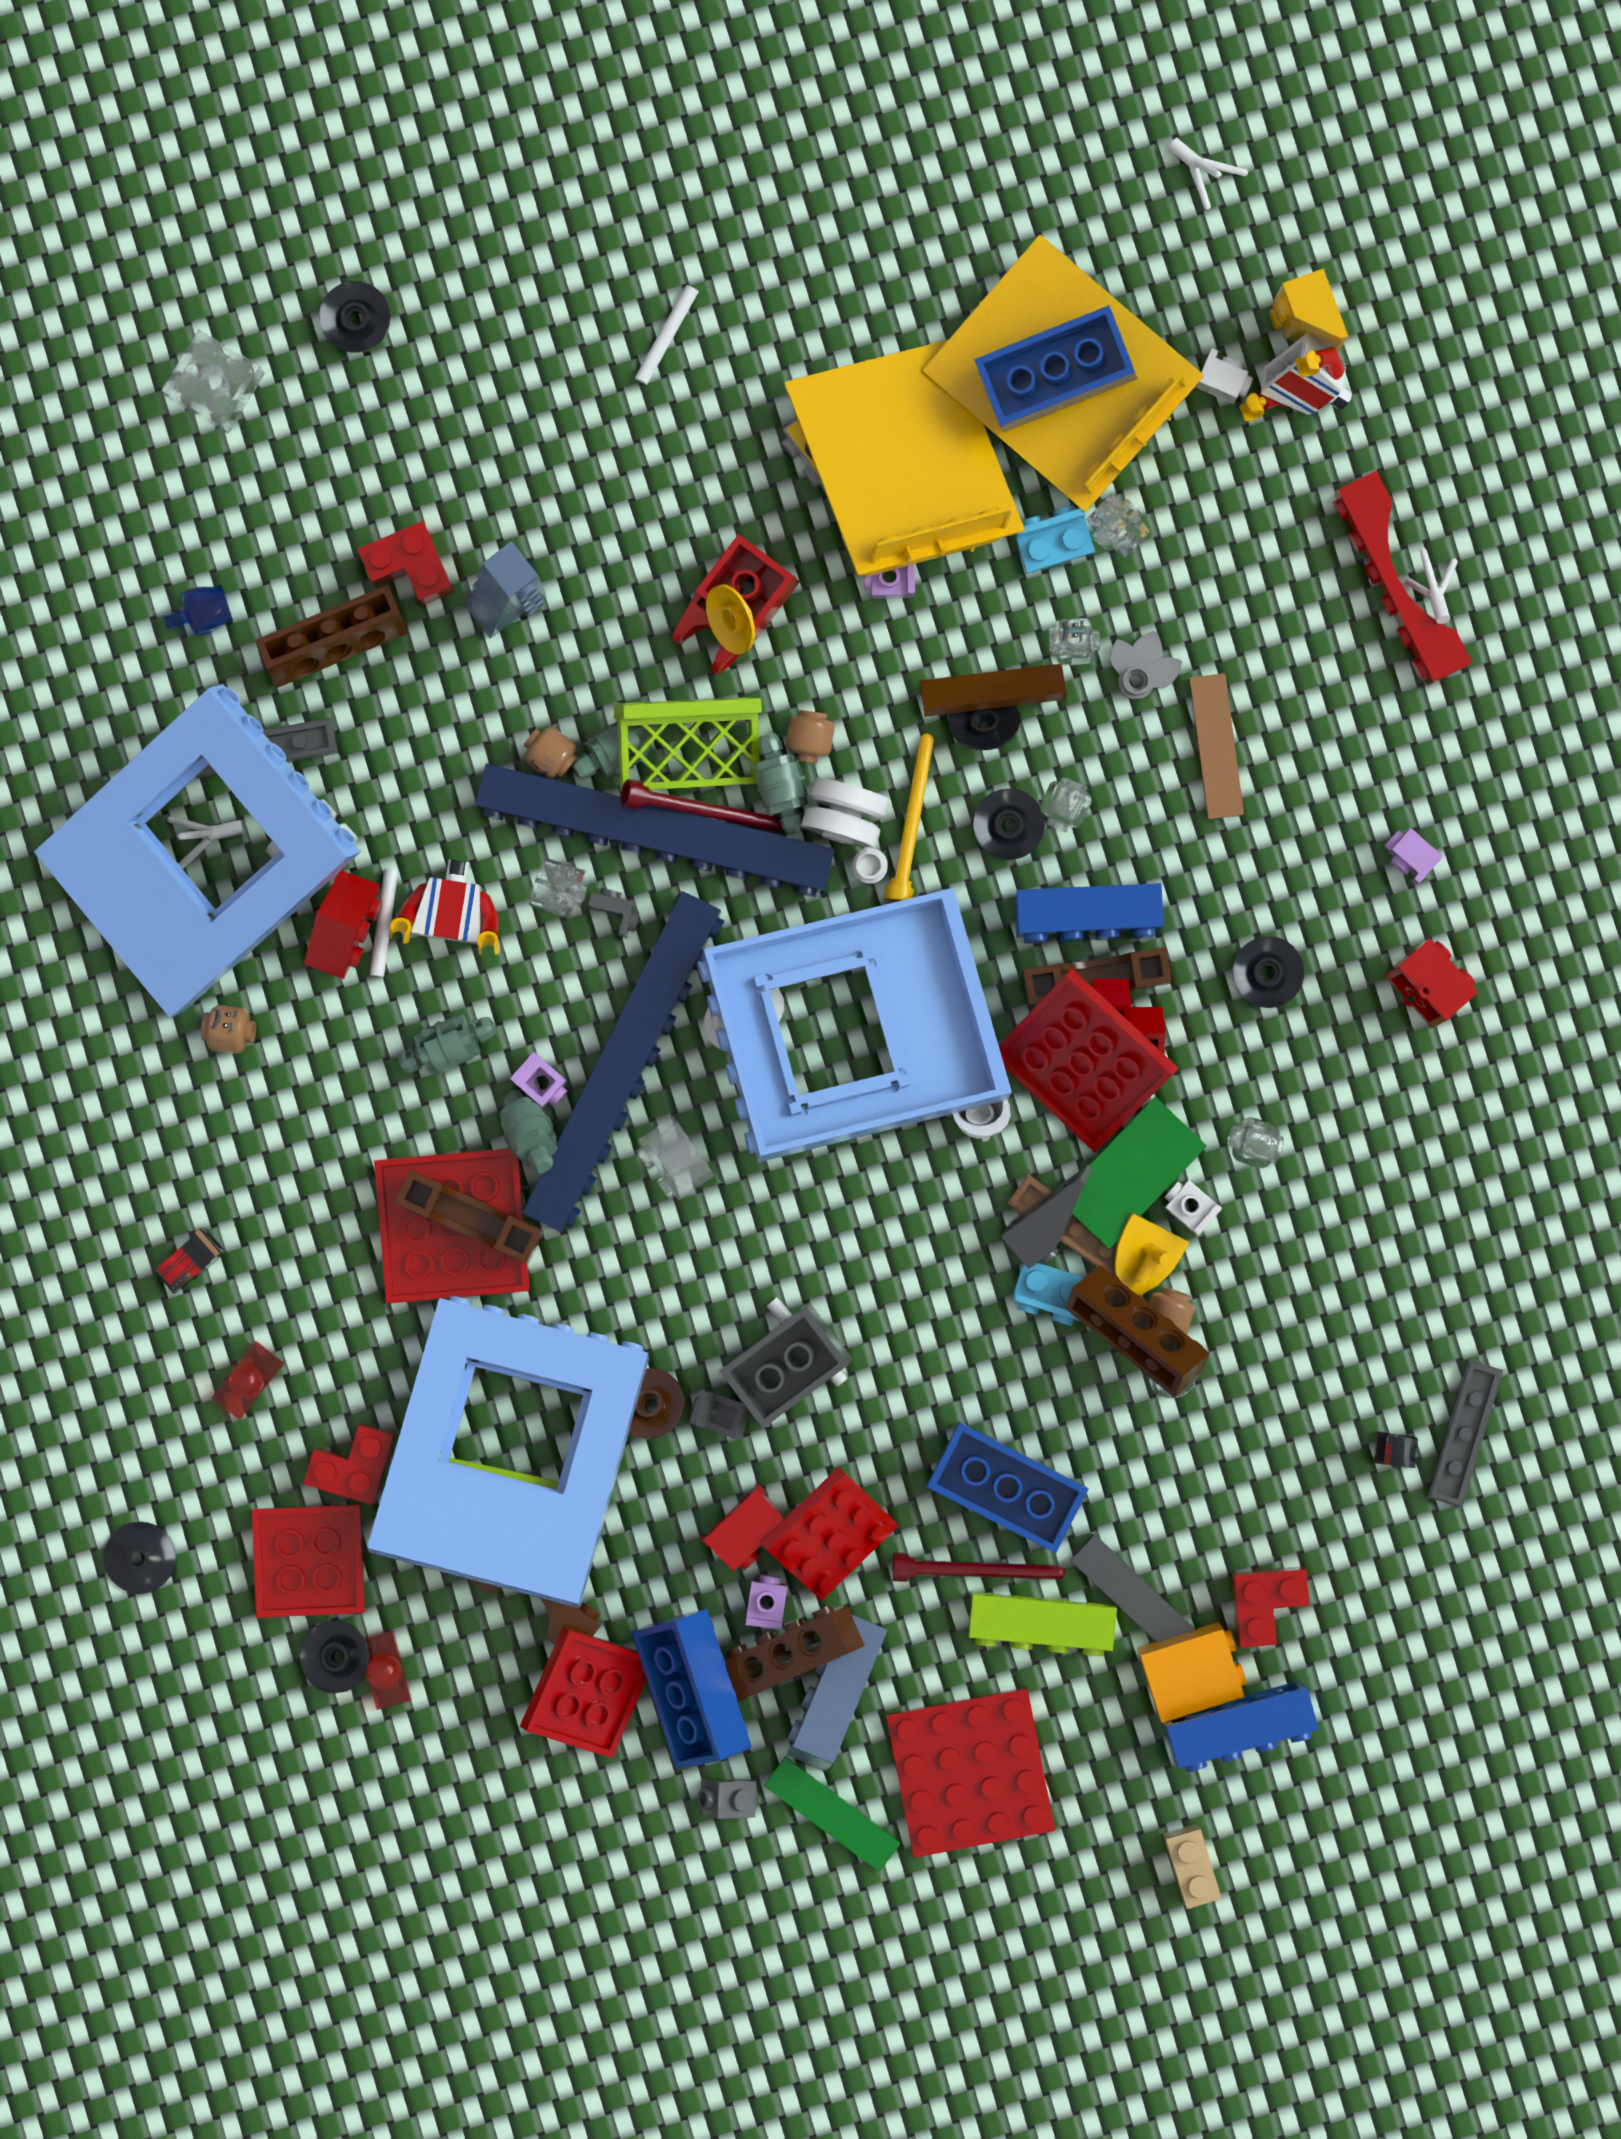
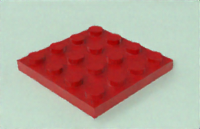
M1073 968L998 1045L1005 1069L1093 1152L1115 1133L1178 1069L1170 1059Z
M511 1148L374 1160L386 1304L439 1298L445 1299L450 1298V1296L468 1297L530 1291L528 1263H524L466 1234L395 1203L409 1171L414 1170L524 1221L519 1159L515 1156V1153L513 1154Z
M1027 1687L886 1714L913 1858L1055 1831Z

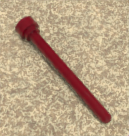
M627 779L622 786L620 794V804L623 808L638 810L639 807L645 808L646 805L773 831L783 830L779 821L780 817L649 791V787L644 786L643 782Z
M893 1553L892 1580L907 1582L908 1578H915V1575L1059 1580L1065 1576V1569L1060 1565L918 1561L915 1557H909L908 1553Z

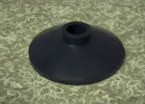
M349 281L334 287L325 296L320 307L319 321L323 334L332 345L346 352L359 353L374 348L384 339L390 327L391 312L386 298L377 288L365 282ZM353 314H360L363 316V321L359 325H352L350 323L351 316Z
M1016 706L951 713L949 716V729L954 739L967 748L993 750L1008 744L1017 735L1020 729V713Z
M1007 788L997 790L981 801L974 815L973 829L979 845L988 854L1002 860H1016L1027 856L1039 845L1045 830V818L1040 805L1032 796L1018 789ZM1005 819L1014 821L1015 829L1012 832L1003 830L1002 822Z
M1273 936L1259 937L1244 945L1235 957L1232 969L1233 981L1239 994L1249 1003L1262 1008H1274L1286 1004L1297 995L1304 980V964L1299 952L1289 942ZM1264 966H1269L1273 969L1274 975L1269 980L1261 976V969Z
M132 1522L120 1527L112 1534L104 1551V1565L108 1576L119 1588L130 1593L143 1594L160 1588L171 1577L176 1564V1550L171 1538L162 1528L149 1522ZM134 1552H140L144 1555L142 1565L133 1563L132 1555Z
M343 1621L324 1622L314 1627L305 1637L300 1651L301 1667L308 1681L317 1689L327 1693L346 1692L356 1687L365 1677L370 1664L369 1646L363 1634L353 1625ZM338 1649L344 1653V1660L341 1663H338L334 1657Z

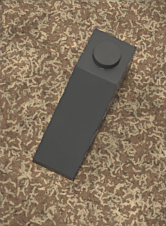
M1089 1165L1085 1166L1009 1222L1001 1235V1238L1028 1269L1039 1261L1042 1265L1046 1264L1059 1252L1056 1247L1066 1231L1092 1173V1168Z

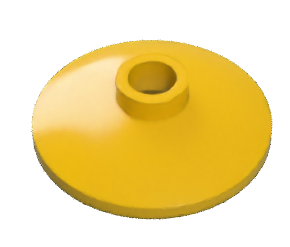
M723 584L713 587L708 593L706 600L707 618L713 634L727 651L737 655L748 652L755 640V626L750 608L734 588Z

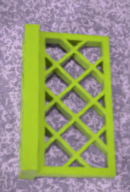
M735 697L613 704L614 718H617L620 791L624 782L630 779L629 768L637 759L651 770L642 781L644 786L649 787V790L757 784L753 764L760 762L758 713H762L761 698ZM737 720H748L749 734L739 744L727 731ZM717 721H727V722H726L725 725L722 727ZM702 722L711 723L719 731L706 746L693 734ZM682 723H693V724H692L689 728H687V727H686L684 724H682ZM659 724L654 731L648 726ZM668 724H675L684 732L672 748L659 736ZM640 725L650 734L638 749L628 742V726ZM723 736L736 748L724 763L711 751ZM688 738L702 749L690 765L676 753ZM654 740L667 751V754L656 766L642 755ZM748 744H749V752L745 749ZM629 750L633 753V755L630 758ZM740 753L750 761V776L738 777L728 768ZM706 755L720 767L708 779H704L694 770ZM673 756L685 770L677 780L669 781L660 770ZM724 772H726L730 776L726 778H719ZM690 774L696 778L685 780ZM655 776H657V777L661 780V781L651 782V780H652Z

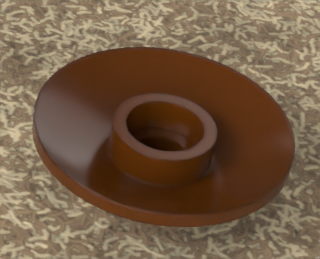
M646 1368L629 1430L630 1435L640 1439H655L667 1434L677 1425L684 1410V1394L680 1384L672 1375L661 1369ZM652 1401H657V1409L654 1412H648V1404Z

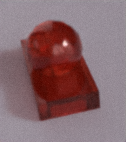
M256 1341L211 1398L241 1420L284 1366L285 1362L260 1342Z
M394 1630L365 1637L370 1650V1662L367 1667L366 1677L370 1683L376 1709L379 1710L411 1701L412 1695Z

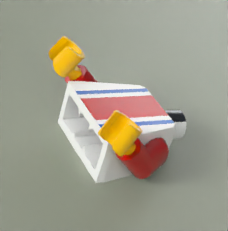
M1306 333L1264 367L1261 393L1258 395L1256 393L1250 394L1246 398L1247 403H1242L1239 406L1244 420L1248 422L1257 420L1264 415V410L1276 406L1294 408L1307 415L1314 414L1327 403L1338 410L1344 409L1350 402L1352 393L1343 387L1346 367L1337 349L1334 347L1325 348L1313 336Z
M448 859L445 880L429 878L428 883L419 884L403 903L397 918L390 924L388 937L392 939L393 933L403 932L405 934L403 943L405 944L410 940L412 928L414 935L477 944L479 955L483 954L482 949L488 945L494 947L495 955H498L500 952L498 913L490 895L483 892L480 885L467 883L469 862Z

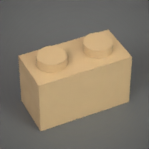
M1198 1824L1164 1833V1840L1186 1908L1189 1909L1222 1899Z

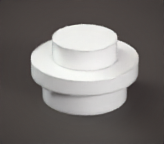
M862 849L853 858L852 871L855 877L863 883H877L883 879L887 872V859L877 849Z

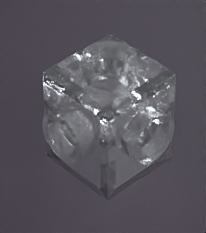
M1112 494L1086 518L1095 530L1091 534L1093 539L1105 550L1110 546L1125 558L1151 533L1140 519L1142 515L1140 510L1130 500L1127 499L1122 502Z
M545 857L535 879L529 905L570 919L575 905L579 907L583 905L588 889L587 886L582 885L586 871Z

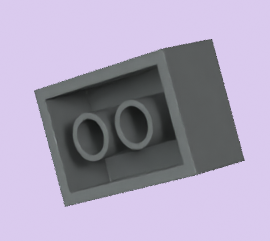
M809 1302L724 1365L719 1372L763 1429L848 1366L853 1359Z

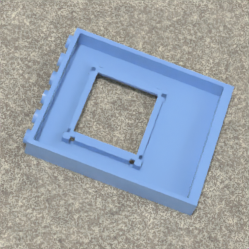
M221 684L208 688L39 846L34 853L169 1018L185 1012L361 851L355 845L356 841L353 835L345 828H341L334 820L329 806L322 800L317 799L310 791L306 778L299 772L294 771L287 763L283 750L276 744L271 743L264 735L260 722L253 716L248 715L241 707L237 694ZM209 764L280 849L272 859L217 909L212 906L145 824ZM139 824L142 829L138 830L134 826ZM211 912L215 918H209L208 914Z
M954 888L706 948L703 950L702 961H698L702 982L708 981L712 994L707 996L711 1016H718L721 1029L716 1030L721 1051L727 1050L730 1060V1063L726 1064L730 1085H737L740 1098L735 1099L737 1113L740 1120L746 1119L749 1132L744 1133L746 1146L749 1154L755 1153L758 1163L1005 1101L1012 1093ZM865 967L894 1072L798 1095L770 990Z
M450 1296L448 1300L439 1298L367 1549L370 1553L580 1608L648 1365V1353L643 1351V1346L633 1342L623 1341L621 1346L609 1343V1338L602 1334L588 1332L586 1337L573 1333L574 1328L564 1324L553 1323L552 1327L538 1324L539 1319L530 1315L519 1314L518 1318L504 1315L505 1310L495 1306L484 1305L483 1309L469 1306L470 1301L461 1297ZM476 1367L583 1395L557 1490L449 1462Z

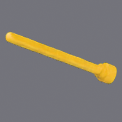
M928 733L923 734L919 741L895 878H891L890 884H886L883 899L891 902L913 898L914 889L911 888L912 882L909 881V875L934 744L933 736Z

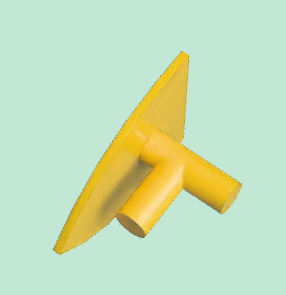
M1131 1212L1116 1246L1114 1260L1115 1275L1133 1292L1141 1296L1158 1286L1173 1271L1189 1242Z

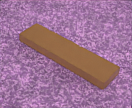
M1225 673L1189 678L1207 819L1243 816V802Z
M1027 1174L1007 1204L1022 1214L1049 1194L1051 1190ZM1072 1216L1060 1241L1094 1266L1098 1267L1101 1265L1115 1275L1114 1260L1118 1240L1107 1250Z

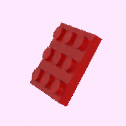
M838 1466L761 1544L822 1601L868 1555L887 1539L899 1525Z
M361 1504L252 1509L256 1618L365 1613Z
M563 1626L520 1727L527 1732L613 1758L647 1680L638 1651Z

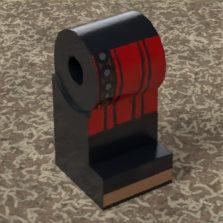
M199 1228L184 1245L156 1269L155 1273L169 1290L175 1294L193 1279L198 1278L227 1252L207 1228Z
M1376 1431L1373 1463L1415 1468L1417 1437Z

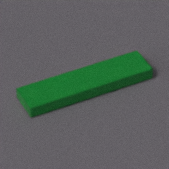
M786 1756L764 1784V1787L878 1872L882 1870L901 1844V1841Z

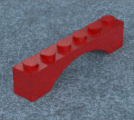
M1377 470L1339 488L1334 494L1336 498L1333 501L1334 509L1341 521L1347 520L1352 530L1349 533L1350 541L1357 553L1363 552L1368 564L1364 565L1365 571L1373 585L1379 584L1384 596L1380 597L1383 608L1389 617L1394 615L1400 627L1396 629L1398 638L1405 649L1410 647L1416 659L1412 661V665L1421 681L1426 679L1430 686L1467 668L1472 664V661L1457 631L1443 624H1438L1434 618L1425 613L1411 599L1398 579L1391 560L1388 543V526L1392 500Z

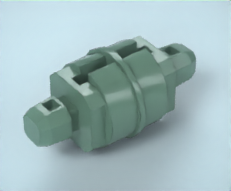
M615 722L612 725H606L605 729L592 735V739L585 742L589 755L584 753L572 763V767L580 779L597 774V769L607 778L613 774L614 776L619 774L618 722ZM659 724L648 726L654 731ZM640 725L628 726V742L638 749L650 734ZM666 727L662 730L659 736H662L664 734V732L666 731ZM651 744L642 753L645 758L646 755L653 752ZM629 750L630 758L633 755V753ZM637 759L629 769H632L635 764L641 761Z
M775 733L760 737L758 741L760 755L764 754L765 760L753 765L755 768L754 776L758 786L757 792L760 793L763 807H766L768 816L781 813L782 818L779 821L786 834L803 830L801 827L803 816L802 812L798 813L797 807L809 803L806 796L808 792L804 781L805 775L802 774L799 760H796L794 752L781 754L780 749H783Z
M463 1014L443 1022L438 1021L435 1025L413 1036L416 1048L411 1047L400 1054L398 1057L400 1066L404 1072L411 1073L422 1069L424 1065L431 1075L444 1072L453 1067L457 1068L460 1064L481 1054L478 1041L484 1042L494 1036L496 1033L494 1023L490 1017H482L473 1020V1024H470Z
M512 1090L505 1095V1108L500 1112L501 1127L504 1132L505 1141L518 1159H521L527 1166H532L537 1172L545 1173L552 1168L553 1159L551 1155L558 1148L555 1143L556 1135L552 1129L553 1124L544 1109L538 1103H535L531 1097H525L519 1090Z

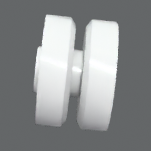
M815 777L810 796L814 801L829 807V809L814 806L806 808L801 827L832 841L875 849L881 830L877 825L861 818L875 820L885 818L890 799L847 783Z

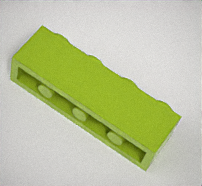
M972 1592L968 1636L969 1638H975L976 1645L996 1646L997 1640L1010 1641L1011 1648L1032 1650L1033 1644L1047 1645V1651L1068 1653L1069 1647L1083 1648L1084 1655L1104 1656L1105 1650L1113 1651L1117 1607L1111 1604Z

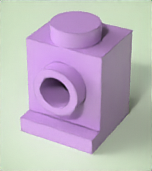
M914 564L890 570L896 574V580L892 583H887L883 580L882 575L884 572L868 577L864 576V590H871L872 599L915 597Z
M1412 828L1408 829L1404 834L1398 830L1385 844V847L1389 850L1388 853L1393 856L1390 862L1405 875L1411 872L1414 877L1410 882L1415 886L1426 877L1443 857Z
M535 1052L529 1056L510 1078L543 1108L548 1103L554 1107L567 1093V1090L563 1087L567 1080ZM546 1076L548 1078L549 1085L546 1089L540 1090L537 1088L536 1080L538 1077Z
M760 1574L759 1580L752 1579L745 1625L781 1630L788 1585L781 1583V1577ZM769 1595L773 1598L774 1604L771 1608H763L761 1606L760 1599L763 1596Z

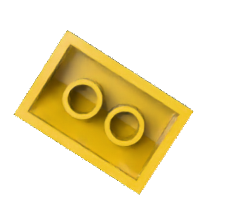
M1324 269L1282 283L1272 303L1273 309L1269 310L1275 330L1281 329L1283 337L1294 343L1308 333L1325 348L1334 347L1339 353L1348 338V334Z

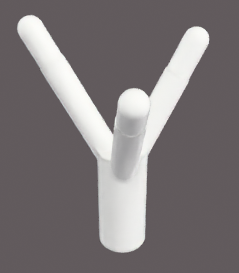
M1175 138L1168 147L1173 154L1191 168L1203 207L1206 210H1209L1211 205L1199 168L1216 178L1221 177L1220 171L1241 176H1247L1248 174L1246 169L1201 158L1178 138Z
M1422 548L1420 555L1430 590L1411 578L1406 580V584L1430 599L1436 622L1438 624H1445L1450 621V615L1444 593L1457 565V559H1451L1438 587L1427 550Z
M169 816L167 819L169 823L196 830L179 833L177 836L179 840L206 837L178 863L182 869L214 840L243 834L240 820L207 826Z

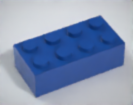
M1110 305L974 359L1003 432L1138 379Z
M1162 883L1017 890L1014 894L1016 938H1024V944L1046 943L1047 936H1060V942H1078L1083 939V935L1095 934L1098 941L1116 940L1117 937H1120L1119 933L1130 932L1131 939L1153 938L1156 935L1155 931H1159L1164 927Z
M958 1421L926 1484L929 1489L1054 1553H1057L1089 1490L1079 1482Z
M707 1609L665 1618L631 1631L676 1769L721 1761L752 1747L747 1727L744 1724L737 1703L736 1693L725 1666V1659L714 1632V1625Z
M1300 1680L1245 1695L1243 1698L1163 1723L1173 1761L1179 1769L1185 1768L1186 1772L1207 1767L1206 1761L1220 1758L1221 1762L1239 1759L1242 1757L1241 1751L1255 1748L1257 1753L1277 1747V1741L1287 1738L1291 1740V1743L1304 1741L1312 1738V1731L1319 1730L1308 1688Z

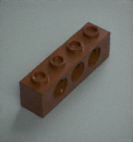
M386 585L258 638L255 641L275 687L279 688L406 635L408 631L391 590Z
M1099 1265L1072 1288L1065 1309L1174 1398L1202 1375L1210 1353L1199 1342L1193 1340L1180 1330L1172 1320L1164 1317L1148 1304L1142 1296L1133 1292L1116 1275L1110 1273L1103 1266Z
M829 1605L813 1612L812 1615L815 1620L805 1624L804 1619L800 1618L784 1625L783 1628L786 1633L776 1636L775 1632L771 1631L755 1638L757 1646L748 1649L746 1644H742L726 1651L728 1659L725 1660V1666L736 1693L737 1702L864 1647L865 1645L848 1606L835 1611L833 1606ZM815 1633L820 1637L821 1645L816 1642ZM786 1646H788L791 1651V1658L786 1653ZM757 1658L762 1663L763 1671L757 1665Z

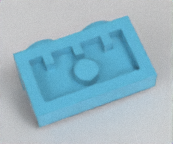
M1074 505L1055 510L1053 512L1055 517L1041 521L1040 516H1035L1022 521L1025 528L1024 532L1014 534L1026 574L1095 553L1085 520L1086 514L1082 509L1075 510Z
M1023 1263L1011 1300L1019 1302L1017 1306L1019 1310L1038 1315L1039 1309H1043L1053 1313L1051 1320L1072 1326L1073 1320H1080L1065 1308L1072 1288L1084 1277L1040 1263H1036L1028 1269Z

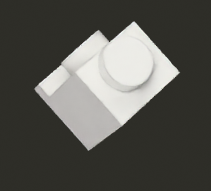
M1212 348L1201 372L1204 377L1195 388L1234 404L1238 395L1246 396L1253 377L1247 375L1248 371L1243 370V364L1229 357H1223V360L1216 358L1218 351Z
M1187 1180L1183 1185L1177 1181L1164 1196L1169 1201L1164 1208L1198 1236L1222 1209L1221 1206L1216 1204L1190 1180ZM1189 1198L1196 1200L1198 1204L1196 1211L1192 1213L1188 1212L1184 1206Z

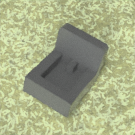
M601 888L600 894L591 892L588 905L590 909L623 916L619 937L627 939L629 931L635 933L640 912L634 910V902L621 899V892Z
M700 1390L692 1403L689 1423L733 1439L741 1440L750 1411L742 1402L718 1393Z
M702 1779L701 1789L698 1793L700 1814L716 1819L755 1817L756 1781Z

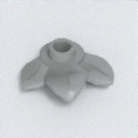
M1156 631L1141 636L1133 646L1117 639L1110 653L1111 665L1119 674L1118 685L1121 692L1130 699H1142L1149 695L1153 688L1169 686L1178 676L1181 669V660L1171 657L1162 658V644ZM1132 676H1139L1142 679L1143 684L1140 688H1133L1130 685L1129 680Z

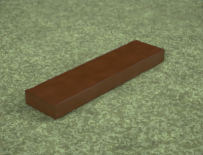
M1062 663L920 680L924 717L1067 700Z

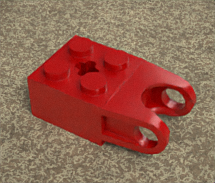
M738 534L695 590L694 597L673 633L672 642L681 645L697 631L706 628L711 629L707 618L706 600L710 590L722 584L734 588L750 608L755 626L756 640L800 581ZM752 579H755L753 583L755 589L750 594L747 592L746 595H742L744 589L741 587L742 582L747 580L750 583ZM720 644L710 669L714 674L719 675L740 655L727 651Z

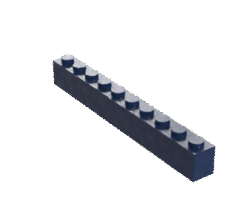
M485 764L475 804L478 809L483 810L482 816L503 821L504 815L518 818L517 824L528 828L538 829L540 823L552 826L551 833L572 838L573 832L587 835V842L607 846L609 840L621 843V850L642 855L643 849L657 852V859L671 863H677L678 858L691 860L690 867L711 872L712 867L715 866L727 869L726 876L746 880L747 875L761 878L760 884L781 889L782 883L796 886L795 893L810 897H816L817 892L825 893L835 852L833 848L699 815L646 805L645 808L639 807L638 810L623 808L620 804V796L490 764Z
M682 891L556 1144L558 1148L551 1155L553 1159L552 1168L542 1173L523 1214L559 1232H563L565 1227L573 1228L581 1212V1209L577 1208L576 1205L582 1194L587 1197L589 1196L597 1180V1177L593 1176L592 1173L598 1162L603 1165L606 1162L613 1147L608 1141L614 1130L620 1133L629 1113L624 1111V1108L629 1098L637 1099L645 1083L644 1080L640 1079V1076L645 1066L653 1067L661 1051L660 1048L656 1047V1044L661 1034L669 1035L677 1018L672 1015V1012L677 1002L684 1004L693 985L687 981L693 969L699 972L698 961H702L703 949L709 937L716 940L725 920L719 918L722 913L721 909Z

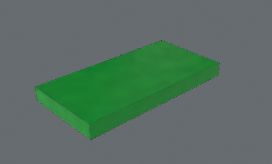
M1155 1096L1089 1165L1092 1168V1173L1072 1216L1109 1250L1120 1238L1131 1212L1141 1216L1197 1158L1207 1145Z

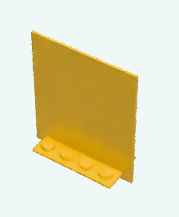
M1039 235L923 369L927 376L1084 512H1087L1141 448L1147 445L1148 440L1166 420H1171L1170 415L1204 377L1199 370L1042 235ZM1110 305L1138 379L1003 432L974 359Z
M948 340L871 360L866 359L863 362L789 380L784 384L857 576L864 575L868 577L968 549L974 552L976 547L997 542L999 538L1021 533L1025 530L984 424L923 372L926 365Z

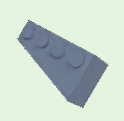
M510 541L482 563L477 575L478 580L472 586L474 590L469 593V600L466 601L464 606L491 639L523 613L530 616L544 605L542 599L546 596V592L539 575L514 543Z
M852 1615L865 1646L816 1668L815 1673L820 1675L815 1688L808 1687L801 1706L806 1708L801 1721L795 1720L788 1736V1740L792 1741L787 1753L788 1756L825 1772L834 1764L887 1633V1629Z

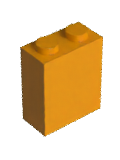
M1219 1622L1137 1648L1161 1723L1244 1697L1241 1686L1247 1684L1241 1664L1234 1665L1231 1652L1237 1650L1231 1631H1224Z

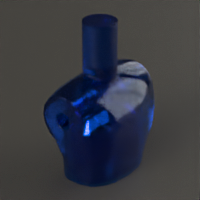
M222 585L196 587L183 592V610L163 616L167 629L188 623L195 636L208 635L220 629L224 624L233 621Z

